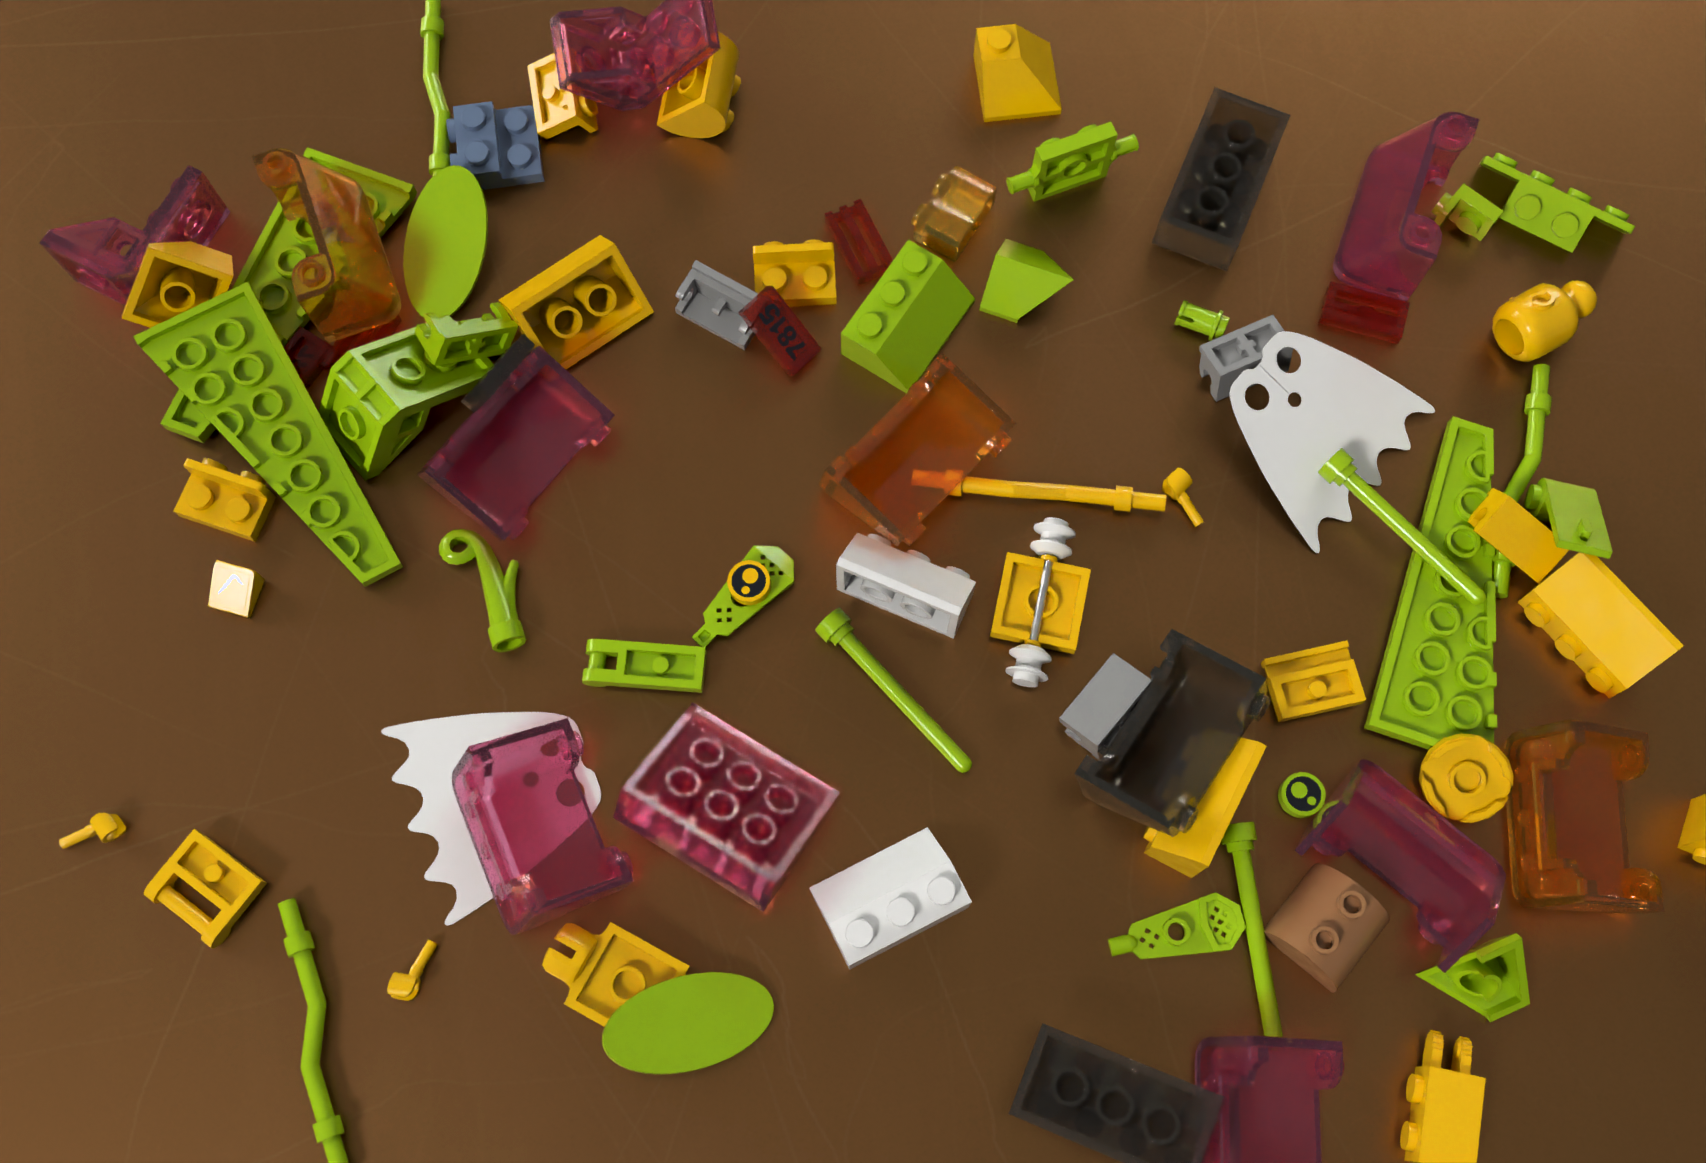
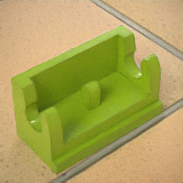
M496 302L490 303V308L497 319L491 313H485L480 318L442 324L436 314L425 313L424 318L429 326L425 323L417 324L414 332L434 366L507 354L518 329V324L510 318L503 305Z

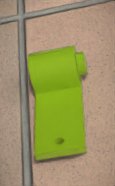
M1541 478L1537 484L1529 486L1524 506L1538 520L1551 523L1556 547L1610 559L1613 551L1595 489L1547 478Z

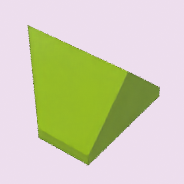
M1005 239L995 255L979 311L1017 323L1021 317L1074 279L1044 251Z
M1517 933L1492 939L1414 974L1485 1016L1489 1022H1493L1530 1005L1523 941Z

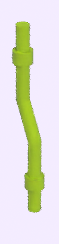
M425 0V16L421 18L420 35L424 38L423 81L434 112L433 154L429 156L428 170L432 177L443 168L451 166L449 155L450 140L446 125V119H450L451 114L439 80L440 40L444 38L441 0Z
M1536 364L1533 366L1531 392L1526 395L1524 413L1528 415L1524 457L1503 492L1517 503L1542 459L1545 418L1550 415L1552 396L1548 394L1550 366L1547 364ZM1495 549V556L1492 558V581L1495 582L1496 598H1507L1511 567H1514L1515 564Z
M291 898L277 905L287 935L283 939L288 958L293 957L308 1006L300 1068L316 1120L312 1127L317 1143H323L328 1163H349L341 1135L345 1133L340 1115L335 1116L320 1067L327 1002L311 952L315 949L311 932L305 931L296 898Z

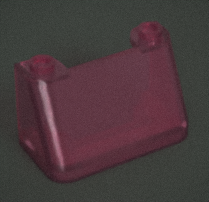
M1458 112L1443 113L1374 147L1366 161L1333 261L1335 276L1341 282L1406 304L1435 262L1442 242V232L1436 222L1415 213L1421 191L1424 186L1431 182L1443 186L1455 160L1461 151L1471 143L1478 126V118Z
M538 346L528 352L508 372L428 460L417 475L497 539L504 541L509 537L511 540H514L530 522L525 518L529 511L527 508L581 448L589 443L596 447L609 434L611 428L607 424L615 415L541 346Z
M568 718L471 745L467 748L452 772V786L457 803L502 921L508 932L512 935L536 928L627 888L634 881L632 878L633 867L628 854L624 851L621 852L614 845L605 848L574 772L578 766L580 756L583 755L584 748L580 735L572 730Z
M1219 1036L1204 1038L1198 1044L1195 1054L1197 1163H1322L1319 1090L1335 1088L1341 1080L1344 1072L1342 1041L1268 1036Z

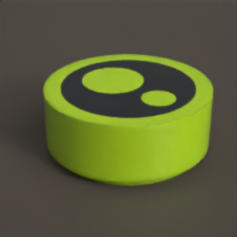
M1298 772L1290 775L1281 783L1278 790V800L1282 809L1287 814L1296 818H1307L1314 815L1323 807L1326 799V792L1322 782L1316 776L1307 772Z

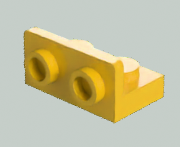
M565 47L527 66L537 134L547 140L578 125L589 133L598 130L596 118L598 106L593 97L591 87L593 74L589 64L583 58H579Z
M812 239L801 244H783L771 241L752 247L755 292L766 297L767 306L769 304H774L777 307L837 304L834 243Z
M187 458L183 466L191 475L173 511L179 517L256 542L276 499V496L265 486L266 481L262 477L248 471H242L240 475L228 472V468L225 465L209 458H203L202 463Z

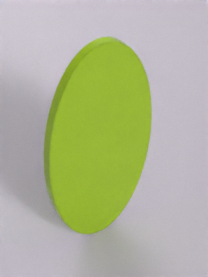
M453 165L443 168L428 181L414 205L408 223L403 255L404 279L409 299L415 310L422 317H424L425 313H434L438 318L447 315L453 316L465 304L472 293L483 265L488 237V214L485 196L476 177L469 170L461 166Z
M706 972L676 977L653 985L622 1004L612 1014L604 1027L602 1046L607 1056L614 1063L634 1072L667 1075L699 1070L738 1054L756 1041L766 1030L772 1019L774 1011L773 999L763 985L751 978L738 974Z

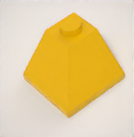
M1017 24L976 28L973 56L984 122L1061 114L1062 107L1050 42Z
M192 241L149 243L123 310L122 319L151 328L227 292L234 276L232 255Z

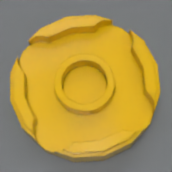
M1459 733L1441 739L1428 750L1421 762L1419 782L1425 799L1438 814L1452 820L1474 823L1490 818L1504 807L1509 798L1508 794L1511 786H1513L1514 775L1509 759L1495 743L1479 735Z

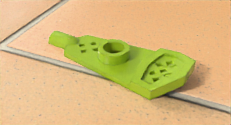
M754 545L742 561L753 560L765 565L771 579V590L768 596L756 605L739 606L730 594L726 582L704 611L705 624L692 636V639L700 647H706L717 635H731L780 593L782 594L795 583L794 560L778 546Z
M1215 892L1132 923L1128 934L1109 938L1108 943L1112 957L1133 952L1140 960L1230 951L1242 935L1246 925L1240 905ZM1173 923L1180 924L1184 929V937L1179 941L1173 940L1168 934V928Z

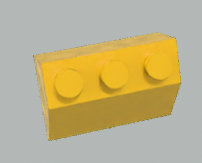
M602 235L597 236L498 300L510 318L518 324L517 331L552 378L654 312L615 243Z
M1578 552L1518 601L1524 608V613L1528 620L1535 626L1541 627L1555 641L1557 650L1565 658L1573 660L1586 674L1588 683L1595 690L1604 693L1608 698L1628 689L1684 646L1598 556Z
M1208 730L1200 740L1192 738L1181 758V761L1187 764L1181 778L1173 776L1163 794L1162 799L1168 802V805L1162 817L1154 814L1145 830L1143 838L1149 841L1144 854L1190 878L1195 877L1208 868L1267 746L1259 741Z

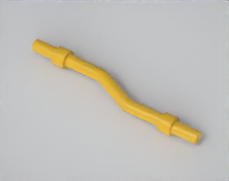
M947 470L946 474L914 471L912 477V487L944 490L945 495L962 497L963 493L1009 498L1071 501L1114 506V510L1131 512V508L1165 512L1167 495L1134 492L1133 487L1116 485L1115 490L1068 484L1007 481L965 476V472Z

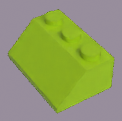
M908 239L841 332V354L910 395L975 302V298L943 259Z

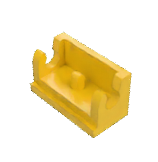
M1492 488L1487 493L1488 496L1472 513L1468 523L1475 527L1473 529L1475 533L1520 568L1532 580L1540 584L1569 550L1556 547L1553 532L1509 495Z

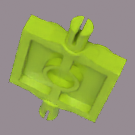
M1108 122L1099 126L1095 124L1088 125L1076 134L1062 139L1057 137L1048 139L1039 147H1036L1033 165L1027 172L1007 177L1008 190L1011 194L1028 189L1035 202L1107 176L1109 166L1117 157L1138 151L1139 143L1137 137L1131 134L1116 140L1118 134L1112 122Z

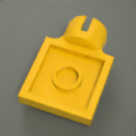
M612 922L609 923L606 930L600 935L592 934L574 923H566L558 931L554 939L575 950L573 958L571 959L549 947L542 963L546 972L564 981L570 988L564 1005L605 1027L612 1014L627 1000L653 985L685 976L690 967Z

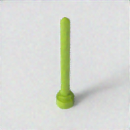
M1343 448L1337 451L1322 466L1318 473L1329 484L1335 482L1339 487L1343 484L1471 604L1480 605L1485 601V592L1355 472L1358 469L1352 464L1355 459Z
M840 607L827 615L816 627L815 631L826 643L832 642L835 647L840 645L957 771L961 773L968 772L972 767L971 759L853 634L854 628L850 625L852 620Z
M1254 822L1229 824L1221 840V845H1226L1227 853H1232L1264 1036L1268 1042L1278 1043L1283 1037L1250 853L1251 850H1254L1253 841L1257 840Z

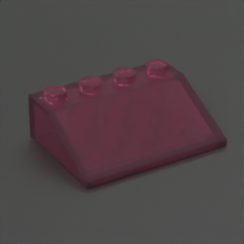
M692 702L621 788L613 818L764 912L789 876L840 792Z

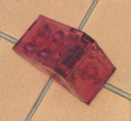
M665 0L646 17L620 6L562 11L550 19L559 88L620 111L645 108L721 49L712 0Z
M188 165L183 174L174 180L170 192L159 208L150 214L147 225L142 231L112 217L50 229L40 241V244L76 282L125 306L149 243L192 241L207 247L230 214V210L204 173ZM132 245L125 256L120 255L122 247Z

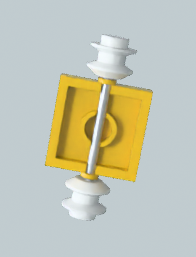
M1045 518L1044 522L1034 525V531L1040 534L1041 537L1040 540L1031 542L1030 548L1041 558L1007 552L990 637L1022 643L1009 650V654L1016 658L1015 666L1007 667L1005 672L1013 677V683L1024 687H1037L1038 682L1048 680V675L1041 671L1042 664L1050 663L1052 657L1043 648L1074 654L1077 647L1091 569L1057 562L1072 555V549L1065 545L1066 540L1073 539L1076 535V532L1069 527V523L1059 518Z

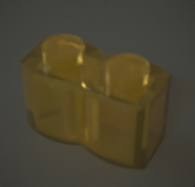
M955 166L948 175L942 173L933 187L932 195L934 197L927 205L921 203L912 218L911 224L915 226L913 240L955 262L993 207L997 187L958 166Z

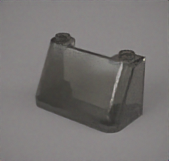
M1171 629L1160 645V649L1167 653V657L1161 663L1160 668L1154 666L1150 672L1152 683L1108 748L1101 745L1097 751L1100 760L1097 761L1086 755L1074 774L1085 798L1105 809L1174 837L1180 831L1186 834L1191 829L1199 813V810L1196 808L1251 722L1253 720L1258 722L1263 718L1270 705L1271 698L1266 696L1268 688L1267 678Z

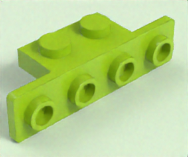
M1496 152L1493 158L1484 156L1479 164L1517 182L1501 209L1504 212L1499 219L1569 253H1573L1592 219L1624 234H1631L1636 227L1626 222L1630 216L1629 214L1609 205L1606 206L1604 211L1589 204L1592 199L1591 196L1571 187L1567 193L1552 187L1555 179L1536 170H1533L1530 176L1515 169L1518 162L1503 154Z

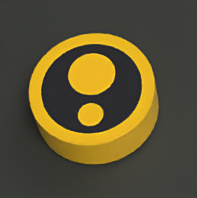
M745 560L739 562L728 574L727 584L730 594L737 602L743 605H756L762 602L771 590L770 575L767 569L757 561Z

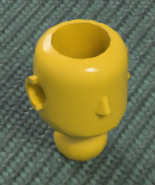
M1579 280L1570 281L1561 289L1552 284H1538L1516 297H1511L1509 301L1498 307L1492 324L1495 340L1505 354L1517 361L1530 362L1538 359L1572 339L1578 329L1579 319L1590 315L1597 304L1596 293L1588 283Z

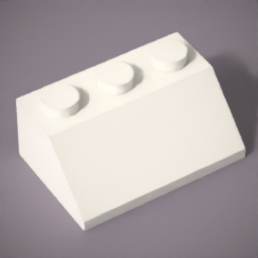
M856 533L836 564L837 590L954 639L974 593L976 582L970 579V575L953 566H947L944 569L930 563L929 557L918 551L908 550L906 553L891 547V542L876 534L865 536Z
M928 827L809 888L849 970L966 910L972 903L951 860Z

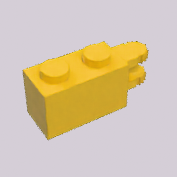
M1430 1030L1425 1041L1422 1066L1415 1067V1074L1409 1076L1406 1086V1099L1408 1102H1411L1409 1121L1404 1122L1400 1135V1145L1405 1150L1404 1161L1412 1163H1477L1486 1078L1470 1075L1473 1046L1470 1038L1459 1036L1454 1044L1451 1070L1441 1068L1444 1035L1439 1031Z

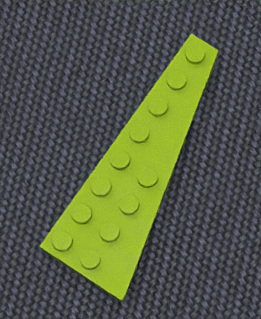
M306 148L233 286L235 288L246 282L250 284L284 348L291 343L414 200L417 194L414 185L323 152ZM178 389L160 423L166 430L203 444L216 430L214 425L180 389Z

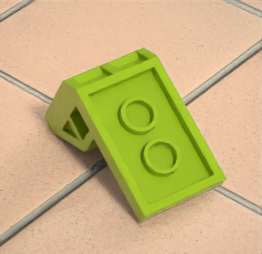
M449 315L439 318L442 324L455 322ZM416 327L347 351L330 369L319 413L343 456L364 480H368L379 475L423 430L431 407L496 381L499 370L488 357L434 366L414 332Z

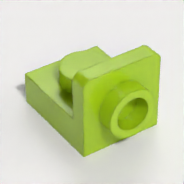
M1463 183L1453 196L1446 192L1431 212L1437 217L1429 229L1436 233L1444 222L1450 219L1462 232L1472 235L1481 241L1504 211Z

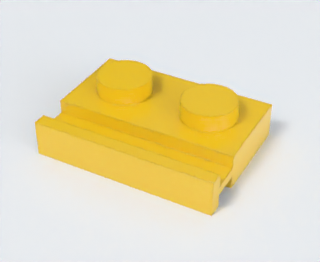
M1348 640L1266 658L1261 662L1262 669L1265 670L1267 676L1266 683L1278 722L1355 706L1366 701L1354 659L1350 657Z

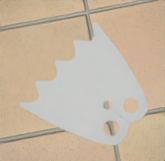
M1282 331L1275 334L1263 347V357L1259 365L1254 369L1244 370L1233 382L1230 388V401L1238 425L1267 482L1307 544L1315 553H1319L1318 525L1320 521L1326 517L1345 522L1352 520L1348 502L1349 490L1343 484L1340 487L1335 482L1329 484L1318 473L1322 466L1337 451L1343 448L1355 459L1352 462L1358 468L1355 472L1368 484L1380 486L1382 480L1377 467L1378 454L1386 448L1410 450L1411 444L1404 425L1406 417L1414 412L1434 413L1435 409L1412 391L1364 362L1311 337ZM1284 347L1294 348L1300 355L1301 365L1294 373L1282 371L1277 364V354ZM1252 384H1261L1269 392V403L1262 410H1254L1246 403L1245 392ZM1296 392L1300 395L1301 403L1298 407H1293L1289 404V394Z
M547 712L478 713L393 725L381 731L386 736L405 742L409 748V757L392 776V781L414 787L422 794L423 805L408 824V829L413 832L429 834L438 841V855L425 872L424 878L428 881L452 884L456 889L457 899L455 905L445 920V925L447 926L472 913L534 869L588 820L601 800V789L595 773L591 769L586 768L581 761L580 754L583 748V739L579 728L574 720L564 715ZM549 730L562 732L567 741L566 749L562 754L555 757L544 755L539 748L541 736ZM531 772L536 773L539 776L538 785L532 788L527 787L524 784L525 775ZM570 779L579 781L585 791L584 799L574 807H566L557 799L558 787L561 783Z

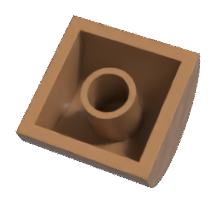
M1317 863L1309 869L1264 927V933L1268 941L1331 993H1335L1389 923L1390 917L1379 901L1357 882L1330 866Z

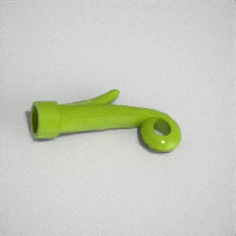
M456 529L447 533L439 544V554L448 564L459 565L472 560L476 556L490 627L487 631L492 649L496 652H506L524 645L526 637L522 623L518 620L515 597L519 562L511 560L504 576L491 546L481 535L466 529ZM457 544L468 545L460 553L452 551L453 547Z

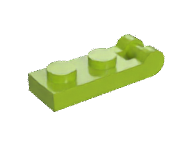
M608 639L587 640L585 654L589 655L588 668L583 669L582 683L585 685L703 693L707 656L706 647ZM617 657L616 670L605 669L606 658Z

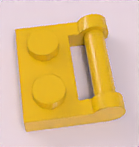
M193 829L146 886L144 896L154 904L161 902L202 935V942L211 949H215L225 941L231 931V927L267 883L201 831ZM179 877L221 909L214 920L173 888L174 882Z

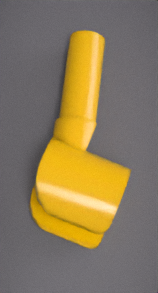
M1177 468L1163 481L1162 490L1165 495L1173 500H1177L1182 505L1193 525L1197 527L1204 521L1185 492L1193 484V480L1184 469Z
M97 813L90 819L89 825L59 839V844L65 849L95 835H98L103 843H108L122 836L126 832V826L117 814Z
M431 940L426 942L416 961L411 966L409 974L399 972L392 974L387 987V993L392 998L410 1001L417 997L421 983L420 976L438 944Z

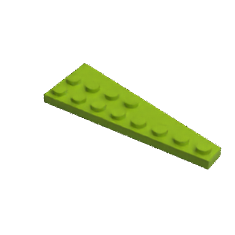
M248 282L133 336L141 349L364 587L403 568L395 550Z
M1454 416L1447 422L1418 531L1485 592L1486 599L1480 605L1471 604L1419 554L1412 550L1364 727L1365 729L1428 750L1441 739L1459 733L1479 735L1494 743V729L1497 728V715L1494 714V688L1497 686V672L1493 670V643L1496 642L1495 582L1492 581V558L1495 556V548L1473 531L1475 527L1468 523L1472 513L1488 496L1487 493L1491 490V477L1494 475V429Z

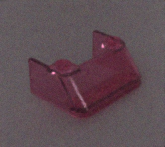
M1360 760L1308 824L1295 848V851L1301 856L1311 846L1326 856L1334 855L1340 857L1346 851H1349L1417 906L1416 918L1419 922L1418 929L1429 942L1443 946L1437 967L1444 973L1495 924L1506 880V873L1502 866L1483 848L1381 767L1369 760Z

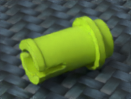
M1184 300L1174 325H1180L1209 336L1208 340L1212 341L1213 338L1216 339L1224 335L1230 317L1223 315V310H1219V313Z

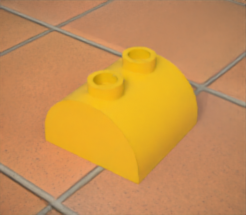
M718 31L671 56L657 126L673 134L689 138H710L730 128L734 120V112L729 109L730 100L737 93L741 84V78L736 75L739 50L731 39Z

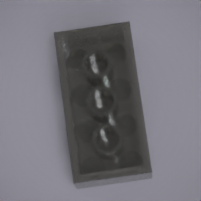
M1214 88L1161 215L1152 243L1228 271L1290 114Z
M1042 1023L1009 1114L1123 1163H1205L1226 1100L1224 1096Z

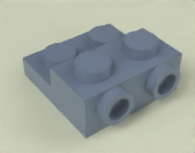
M492 101L453 106L454 118L446 119L449 140L457 145V153L450 154L451 166H461L469 170L478 180L482 190L545 182L540 135L537 134L533 105L495 110Z

